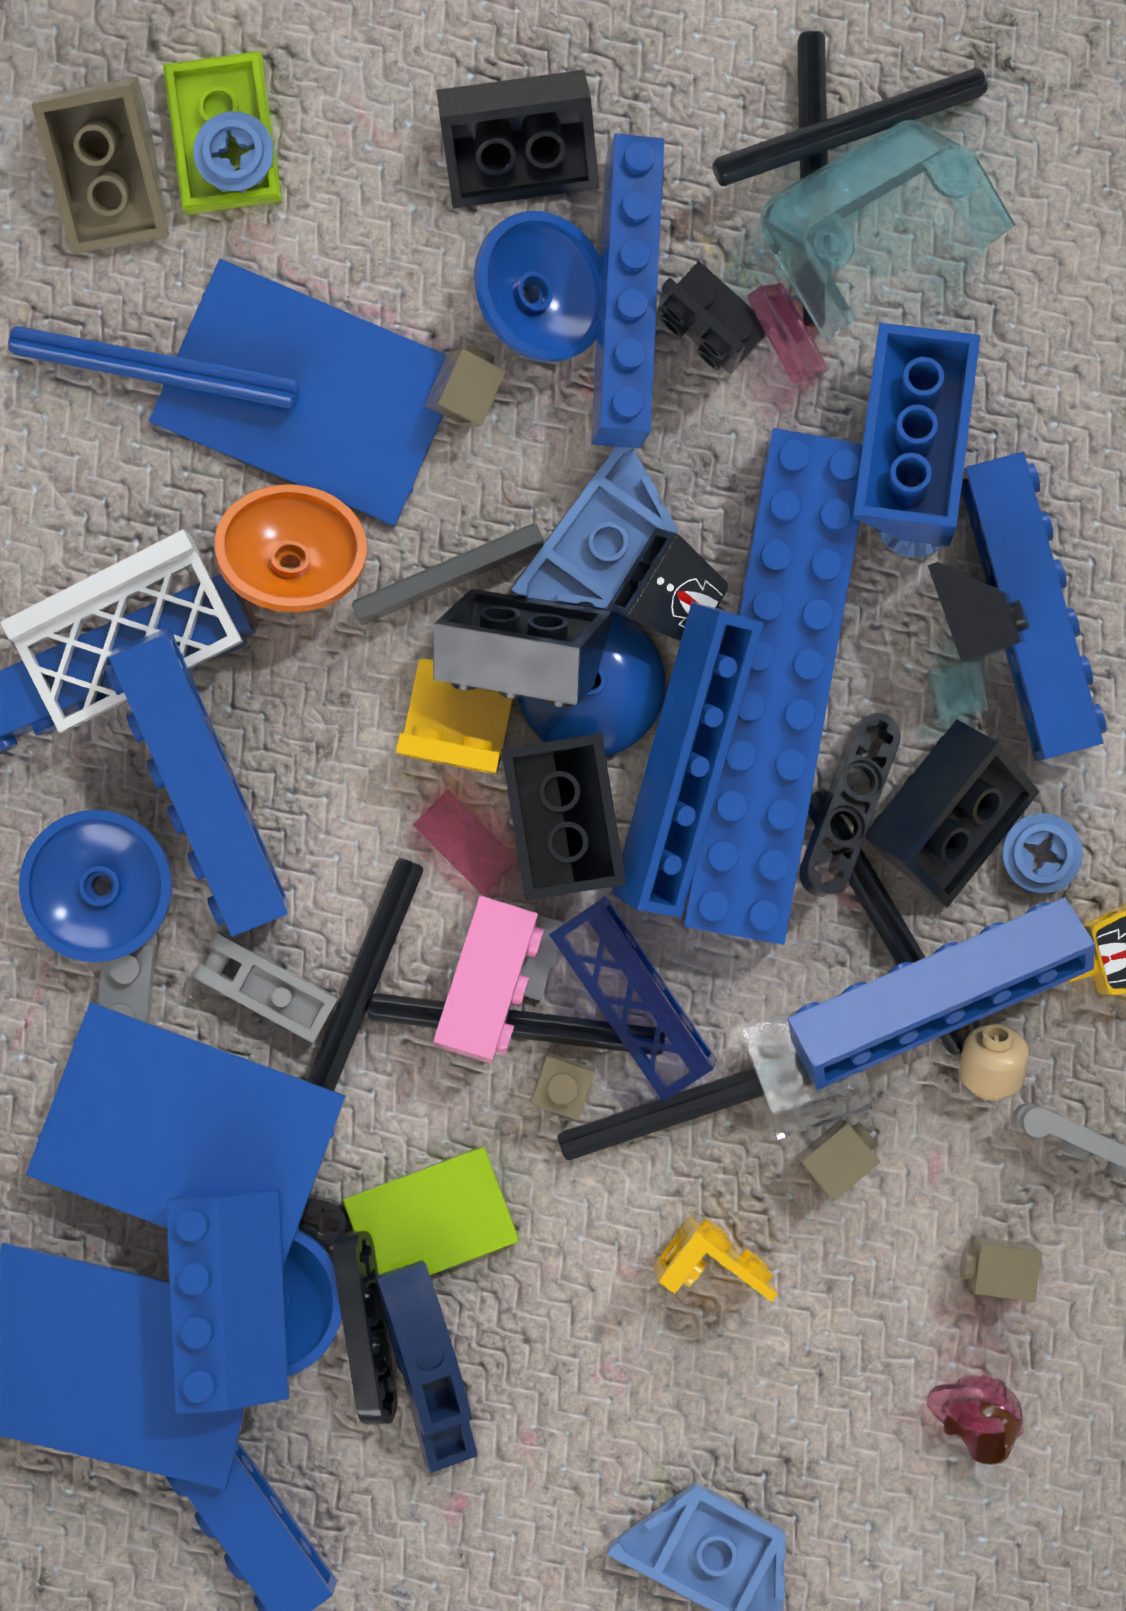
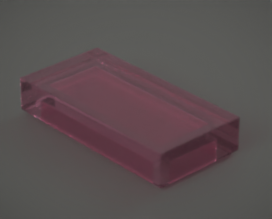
M783 283L760 286L747 295L750 305L792 382L799 383L816 379L829 370Z
M449 790L413 824L482 895L518 861Z

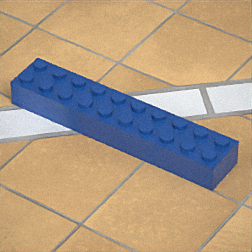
M773 428L768 438L737 609L738 614L763 622L764 624L685 902L681 922L683 927L785 945L860 522L853 518L863 444Z

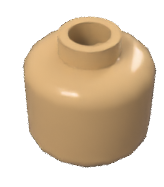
M986 1025L972 1030L964 1039L959 1075L964 1086L978 1097L991 1101L1001 1100L1017 1093L1025 1082L1029 1055L1028 1045L1022 1036L1003 1025Z

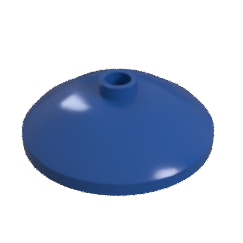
M543 211L517 213L498 223L483 240L478 250L474 267V285L479 307L496 336L518 354L541 362H559L570 359L588 349L596 341L600 255L591 241L569 221ZM523 290L528 293L530 303L526 300Z
M612 613V623L597 673L601 678V684L598 688L590 690L578 705L556 707L548 704L544 699L527 696L518 698L525 720L541 740L549 742L602 733L605 755L610 756L631 747L648 732L655 722L663 703L665 673L658 650L649 636L639 626L626 618Z
M87 810L72 813L45 828L28 849L19 877V896L22 910L34 933L43 943L59 954L85 962H104L119 959L145 945L164 922L169 911L173 892L170 864L165 851L155 836L134 819L123 814L104 810ZM101 876L108 878L111 883L110 891L104 896L98 894L95 889V882Z
M300 1230L294 1238L284 1265L289 1376L308 1368L326 1352L336 1337L342 1321L333 1259L319 1242Z

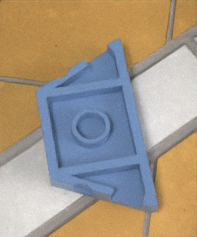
M614 448L511 589L513 594L520 597L609 611L607 610L608 605L655 528L678 533L671 515L661 502L658 491L650 475H647L634 450L635 448Z
M693 1482L615 1538L607 1547L608 1556L711 1611H783L785 1595L784 1560L786 1550V1534L784 1529L697 1482Z

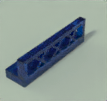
M606 895L549 934L663 1102L714 1069L718 1061ZM588 921L600 938L597 956L577 953L565 935ZM605 947L612 955L614 960L603 958ZM584 962L595 964L593 975ZM602 966L622 970L628 979L625 998L606 995L601 989L599 979ZM634 989L643 1002L632 1000ZM612 1004L623 1006L622 1018ZM630 1008L648 1011L652 1014L657 1022L654 1040L633 1036L627 1027ZM662 1030L671 1044L660 1042ZM642 1047L652 1048L650 1059ZM658 1051L679 1054L690 1071L667 1085L655 1068Z

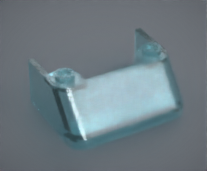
M902 121L775 194L763 206L759 215L760 230L825 342L834 338L856 319L831 277V274L843 268L850 261L854 253V238L843 219L846 216L925 172L934 189L942 196L951 199L980 251L990 246L1016 225L981 163L971 150L920 121Z

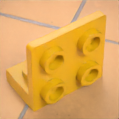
M422 658L418 661L404 733L399 734L396 753L403 757L498 775L502 756L501 749L504 746L513 698H506L499 695L498 691L482 688L460 690L454 688L451 683L433 680V660Z
M689 1216L653 1264L658 1282L674 1294L682 1284L687 1288L694 1284L706 1266V1262L702 1260V1257L707 1253L769 1301L773 1302L778 1295L771 1281L774 1274L768 1270L769 1265L747 1248L741 1254L731 1248L733 1243L728 1240L729 1235L707 1218H704L701 1224H699Z

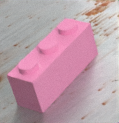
M479 896L433 1040L435 1047L493 1064L496 1053L506 1055L514 1030L513 1025L506 1024L511 1004L521 1007L529 982V977L521 975L526 956L536 959L544 929L536 927L538 913Z

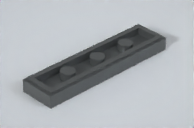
M532 523L353 600L351 605L358 621L365 625L539 550L544 545V539L537 524L534 525Z

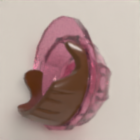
M987 1374L965 1376L955 1384L935 1386L928 1393L927 1407L944 1424V1433L946 1435L959 1436L967 1446L971 1458L979 1463L987 1465L1003 1463L1010 1455L1017 1438L1024 1433L1025 1426L1020 1402L1016 1395L998 1378L989 1377Z

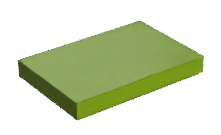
M261 51L163 64L184 214L190 215L283 202ZM224 112H243L255 117L266 127L274 145L273 167L264 176L262 184H255L247 188L244 193L239 191H220L217 187L204 180L194 161L193 148L199 130L209 119ZM229 135V150L227 153L222 154L220 158H229L232 166L237 171L240 170L241 155L248 153L249 149H240L233 136Z
M485 1145L343 1199L354 1231H367L372 1237L379 1275L421 1260L426 1263L429 1275L520 1241Z

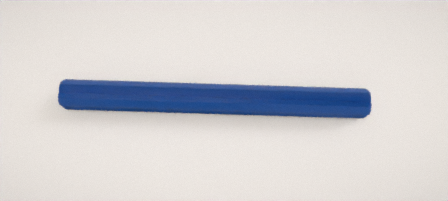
M21 326L12 328L8 341L9 350L18 356L289 409L295 408L300 393V385L293 379Z

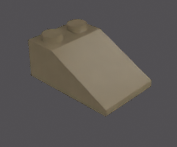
M138 76L44 94L37 98L31 106L71 254L169 236L151 125Z

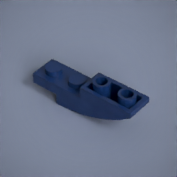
M421 1260L375 1276L396 1364L403 1375L425 1466L431 1474L477 1457L469 1422L473 1419L465 1387L426 1263Z

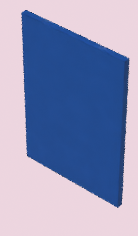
M219 258L209 284L202 294V300L177 357L293 379L300 385L298 402L295 408L289 409L163 384L162 392L149 422L292 484L324 491L342 501L349 508L396 527L407 499L413 492V485L443 418V415L424 405L446 358V354Z
M90 1002L78 1035L74 1039V1046L42 1132L38 1135V1142L25 1175L166 1228V1200L173 1197L280 1190L283 1264L285 1265L294 1238L299 1233V1224L330 1139L335 1134L334 1128L346 1095Z
M2 1243L0 1249V1436L226 1490L234 1456L238 1451V1439L246 1407L229 1411L175 1414L170 1281L14 1244Z

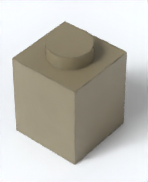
M468 345L466 350L461 348L449 351L424 406L466 428L482 426L506 371L492 364L495 359L494 356L480 348Z
M547 1051L530 1104L579 1121L595 1074V1068Z
M843 1118L796 1156L833 1201L838 1199L880 1163L872 1152L878 1146L875 1139L860 1122L851 1127Z
M972 1235L971 1249L964 1248L962 1252L960 1276L966 1279V1286L974 1294L1035 1303L1042 1252L1034 1245Z

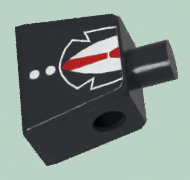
M655 528L608 605L607 610L681 641L691 602L723 609L719 604L728 591V583L680 535L675 532Z

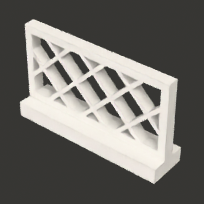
M184 529L0 622L8 639L14 642L59 733H64L128 701L124 693L116 695L113 690L100 686L120 624L145 631V637L161 631L157 629L165 601L192 609L183 637L174 635L176 641L181 643L179 648L188 669L243 642L200 557L201 554L192 537ZM190 567H193L200 581L194 603L168 595L174 575ZM163 581L160 592L148 589ZM138 593L158 598L149 626L123 618L129 598ZM205 594H207L214 610L202 606ZM118 604L114 615L103 612ZM199 612L219 618L227 637L209 646L192 641L191 637ZM93 616H99L112 621L103 649L77 641L83 622ZM72 627L69 638L57 635ZM49 638L66 643L58 671L55 672L40 667L31 647ZM188 646L200 649L185 657ZM75 647L101 655L92 683L66 675ZM44 674L55 677L52 689ZM64 681L89 688L83 709L68 717H65L57 702ZM98 692L110 695L94 703Z

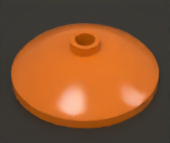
M284 484L255 490L233 503L224 513L217 526L214 552L217 567L226 583L247 601L275 611L305 612L334 603L355 586L365 567L367 541L359 519L342 501L316 488ZM287 566H292V567H295V568L289 569V568H285V567H287Z

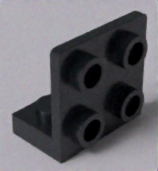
M700 261L690 269L678 284L669 277L662 285L658 309L663 313L660 316L661 321L678 337H682L684 334L690 337L699 346L697 349L698 355L717 371L723 367L731 375L771 332L772 326Z

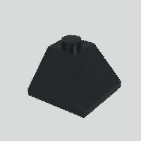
M940 562L928 565L961 663L974 662L1025 642L1022 631L1029 629L1030 626L1020 599L1011 602L1008 593L950 565Z

